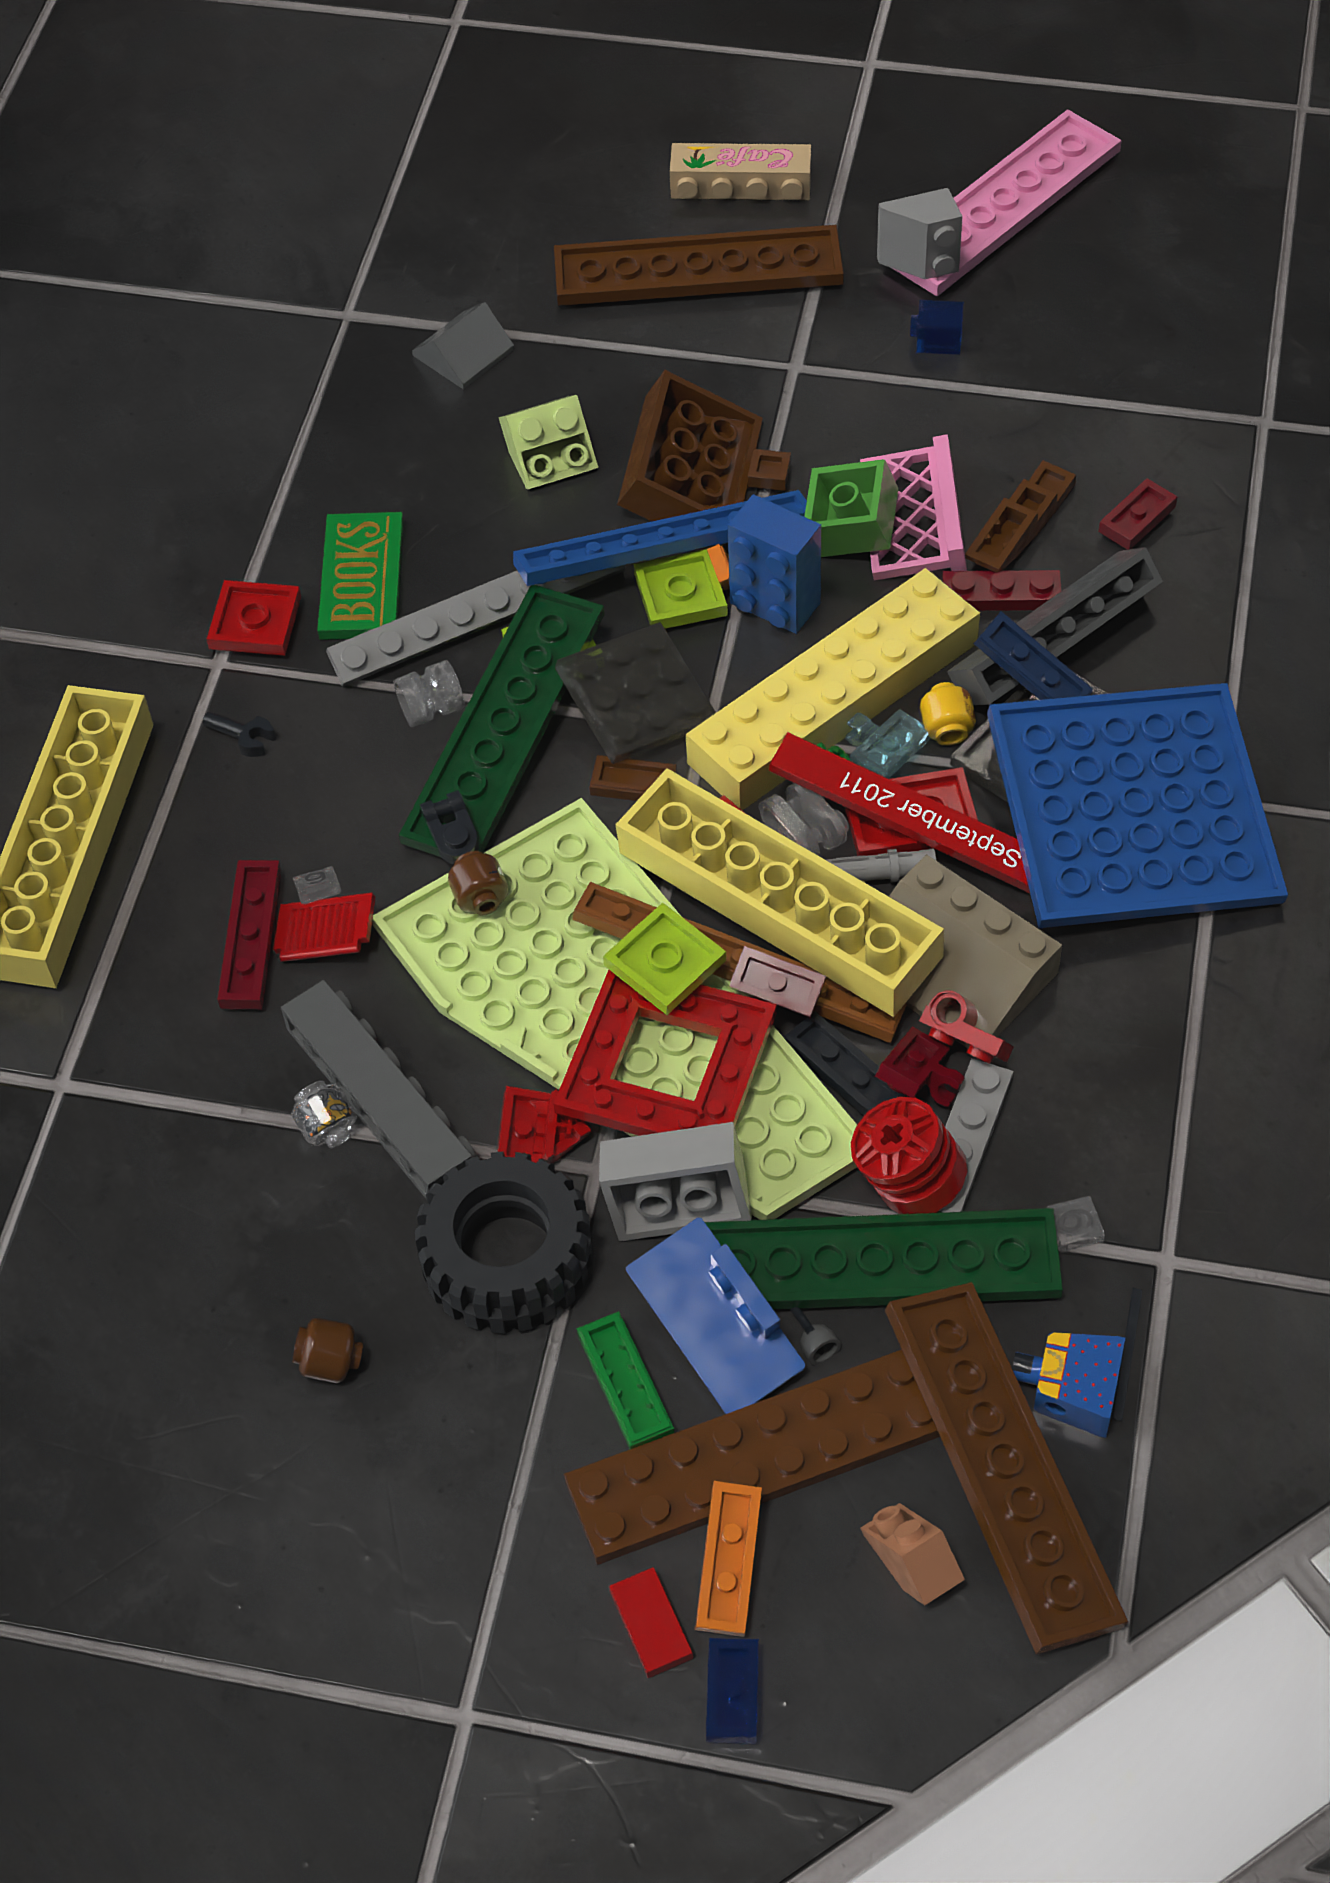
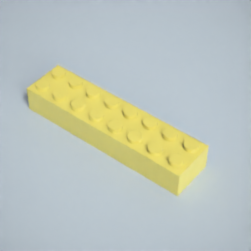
M923 569L686 733L687 764L722 796L725 795L743 811L786 780L768 770L770 762L787 732L815 745L822 742L826 749L834 746L975 646L973 643L978 639L980 612L929 570Z
M67 686L0 856V980L57 988L153 728L145 695Z
M668 768L616 823L620 854L893 1017L943 958L944 928Z

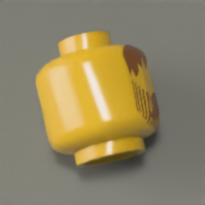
M943 682L933 686L931 691L927 692L921 699L920 711L924 731L929 738L936 740L939 744L955 745L961 743L975 728L976 718L972 697L966 689L955 686L950 682Z

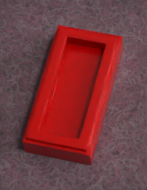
M654 1567L609 1586L610 1594L647 1678L693 1659L691 1648Z

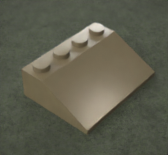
M927 854L899 881L889 896L944 928L943 958L906 1002V1006L922 1016L926 1005L929 1006L930 1001L936 994L946 990L955 991L975 1005L978 1013L975 1027L998 1037L1059 972L1062 944ZM959 1003L952 1004L946 1010L945 1020L947 1023H953L960 1017L961 1006ZM955 1039L957 1042L965 1046L967 1049L969 1048L970 1045Z

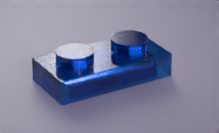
M709 1638L706 1742L757 1744L759 1639Z

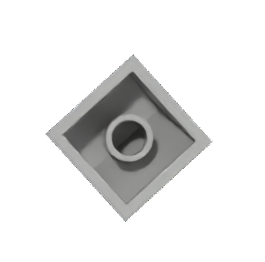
M948 188L879 203L877 260L879 264L922 279L959 272L963 216Z

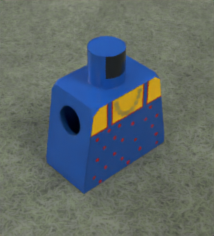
M1053 1332L1048 1334L1044 1358L1016 1352L1012 1370L1017 1381L1038 1385L1034 1404L1035 1411L1091 1434L1106 1438L1125 1338Z

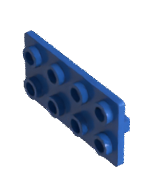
M702 1218L694 1219L626 1267V1272L725 1414L759 1402L805 1369L804 1361L780 1329V1319L727 1244L720 1245Z

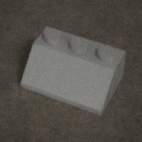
M734 1122L600 1141L599 1183L619 1241L674 1234L698 1217L702 1218L704 1222L752 1220L743 1155Z

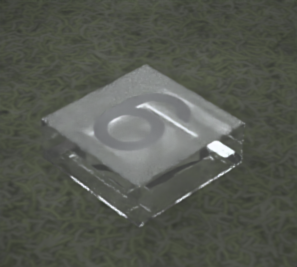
M333 866L292 877L301 904L321 900L342 892Z
M1090 1196L1047 1206V1208L1054 1209L1057 1244L1060 1252L1104 1242L1105 1233Z

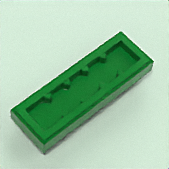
M618 1311L576 1328L577 1336L629 1449L673 1434L674 1427L620 1312Z

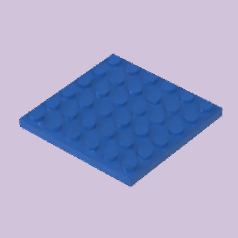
M1227 683L989 705L987 716L1038 928L1282 904L1286 901L1288 897L1287 888Z

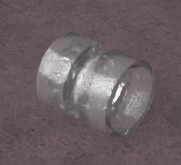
M448 660L425 667L423 675L411 672L395 678L393 681L400 707L411 727H416L433 720L436 712L445 716L465 708V701L459 681Z

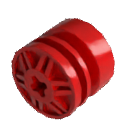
M897 1097L886 1100L868 1111L857 1124L850 1142L852 1159L859 1171L893 1211L898 1214L936 1213L951 1203L963 1188L968 1172L966 1155L927 1103L912 1097Z

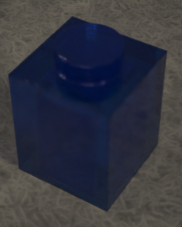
M920 300L919 314L911 315L910 337H917L916 353L960 355L964 302Z

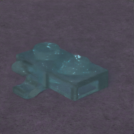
M900 709L880 727L874 724L867 716L858 712L847 721V725L853 729L845 736V739L858 747L850 754L851 762L888 779L930 740L929 731L925 729L924 724Z

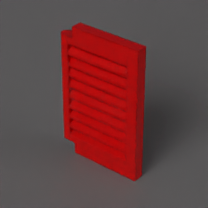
M371 892L280 904L273 950L276 954H280L281 962L360 952L361 943L370 941L375 895Z

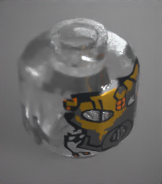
M318 1081L305 1087L295 1096L294 1100L296 1103L292 1108L291 1115L310 1145L320 1146L327 1144L328 1148L332 1149L343 1144L352 1136L349 1130L355 1124L357 1114L343 1090L337 1084H326L324 1081Z

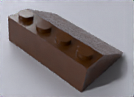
M664 370L645 397L617 505L650 521H657L744 502L753 450L757 446L763 418Z

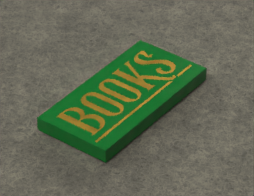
M402 512L327 514L317 630L319 640L350 639L398 619L404 527Z

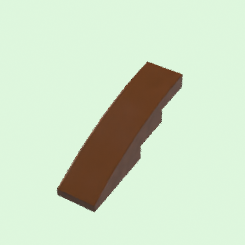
M1042 460L1029 481L1023 479L1010 499L1003 498L965 553V559L996 573L1005 569L1037 536L1075 486L1076 474Z

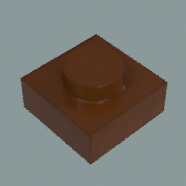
M754 449L748 473V487L785 491L791 466V453Z

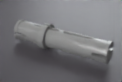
M934 848L912 852H897V849H889L885 854L826 859V861L862 882L890 879L892 883L899 882L900 878H903L926 854L936 860Z

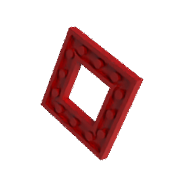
M608 970L554 1101V1111L558 1114L638 1136L734 1122V1126H736L777 1014V1004L699 985L675 1009L666 1015L612 971ZM639 1016L718 1037L694 1101L614 1080Z

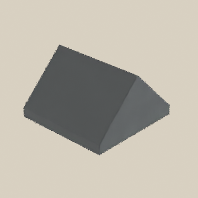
M483 302L463 311L413 349L412 354L415 358L464 390L514 351V344L486 302Z

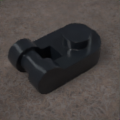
M459 790L446 794V799L436 803L430 800L419 804L425 823L440 856L450 864H454L458 857L467 852L479 850L477 833ZM450 814L454 815L455 821L444 825L441 824L440 818Z

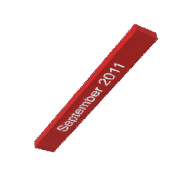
M787 732L770 762L768 771L1030 893L1016 838Z

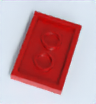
M963 767L890 779L978 820ZM845 807L857 856L885 854L889 849H897V852L933 849L924 843Z

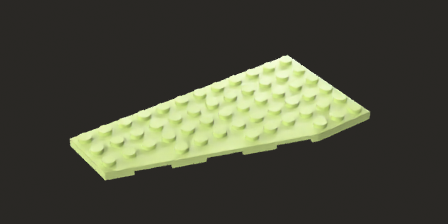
M582 798L484 852L498 860L508 884V895L494 912L487 915H479L461 910L453 896L447 873L373 915L372 920L374 928L439 1013L558 1090L561 1087L609 970L604 966L603 956L621 940V938L572 920L574 909L588 884L593 882L655 907L664 903L679 914L640 866L620 854L618 840ZM713 974L701 984L749 997L744 993L730 989L731 981ZM639 1016L614 1080L694 1101L718 1037ZM773 1025L735 1126L743 1155L751 1215L759 1220L776 1219L857 1168L851 1156L850 1143L857 1124ZM625 1132L626 1134H628V1135L631 1136V1137L638 1136V1135H635V1134H631V1133Z

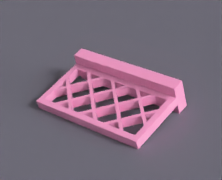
M948 434L933 437L934 446L860 459V462L885 459L895 481L901 476L912 482L903 492L898 491L895 513L903 505L915 511L906 521L895 516L894 526L898 529L892 534L890 549L870 551L874 581L916 574L925 568L929 571L951 568V571H967ZM929 461V465L920 475L908 470L913 463ZM920 487L932 492L923 503L911 498ZM924 515L936 521L926 532L914 526ZM907 533L919 539L909 550L897 544ZM927 544L940 550V556L923 558L918 554ZM889 551L901 556L894 564L880 566V560Z

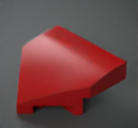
M506 1086L496 1152L504 1151L505 1157H515L516 1152L531 1155L532 1162L537 1163L539 1159L543 1158L554 1164L590 1134L591 1129L583 1120L579 1122L576 1118L555 1113L554 1101L558 1094L557 1089L550 1094Z

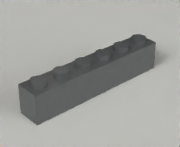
M1146 547L1119 551L1016 624L1057 657L1161 584L1163 580ZM980 649L947 671L955 686H960L970 693L973 705L991 704L1019 684L1015 678Z
M322 980L281 1006L289 1033L330 1083L336 1087L335 1089L341 1092L344 1100L426 1199V1194L433 1184L443 1185V1174L453 1167H456L458 1170L466 1167L465 1160L476 1156L468 1140L462 1135L457 1138L449 1129L451 1128L450 1122L441 1108L437 1105L431 1108L425 1101L426 1095L419 1082L413 1076L406 1078L400 1071V1062L389 1047L382 1049L377 1044L376 1034L370 1024L364 1018L358 1021L351 1013L353 1008L342 991L334 992Z

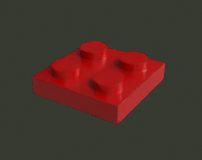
M224 580L207 636L209 649L285 656L301 600L299 586Z

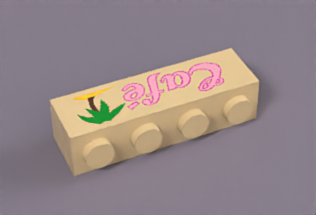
M672 143L670 161L671 199L810 200L811 144Z

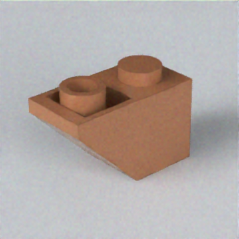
M901 1503L881 1509L874 1515L872 1521L861 1527L864 1537L901 1588L924 1606L965 1580L943 1531Z

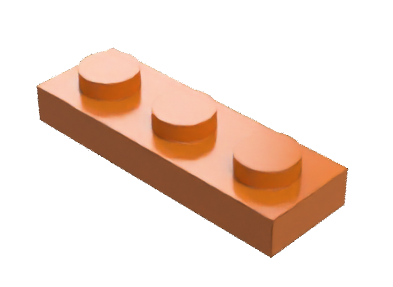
M719 1481L713 1482L695 1630L740 1637L745 1635L762 1487Z

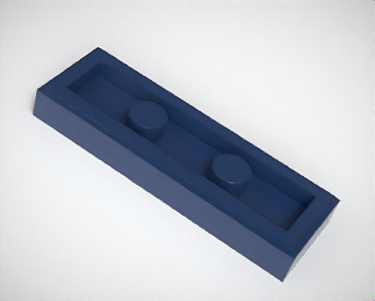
M1002 611L973 643L1039 700L1089 696L1094 690Z

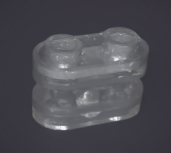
M796 783L786 788L787 801L781 796L774 794L759 803V812L766 826L819 857L820 849L818 843L831 851L847 841L846 832L849 831V825L844 815L839 810L834 811L823 796Z

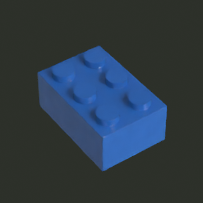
M753 494L728 524L730 604L743 612H750L763 618L778 628H784L797 634L821 603V524Z

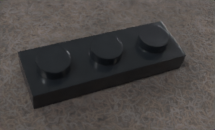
M814 1011L812 1018L807 1017L784 1036V1039L806 1065L863 1116L883 1101L897 1097H907L906 1094L892 1090L887 1083L875 1077L879 1066L816 1011Z

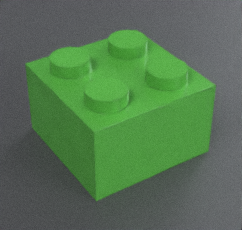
M885 459L812 468L804 517L821 524V557L890 549L899 488Z

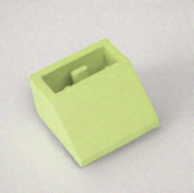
M577 395L564 397L498 417L509 454L527 490L598 468Z

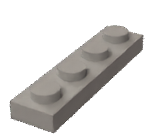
M971 1058L964 1076L965 1079L961 1084L945 1126L966 1155L968 1172L963 1188L953 1201L936 1213L963 1212L1010 1088L1013 1071Z

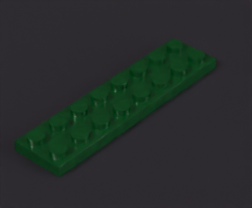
M531 585L399 833L401 844L441 857L425 823L419 804L430 800L436 803L446 799V794L459 790L477 833L478 851L484 852L605 615L603 605L538 585ZM450 814L439 820L444 825L455 821V817L453 814Z
M1053 1208L705 1222L720 1245L727 1244L773 1310L792 1309L795 1307L825 1308L888 1305L890 1301L970 1282L973 1283L981 1301L1052 1299L1062 1297L1063 1288Z

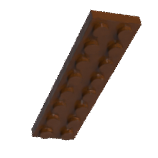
M836 224L554 245L558 306L843 285V267Z
M970 1282L890 1301L885 1309L887 1317L1035 1653H1043L1123 1629L1128 1623L1127 1617L973 1283Z
M901 1349L564 1473V1479L596 1564L599 1565L708 1524L714 1481L762 1487L760 1504L939 1438L940 1435Z

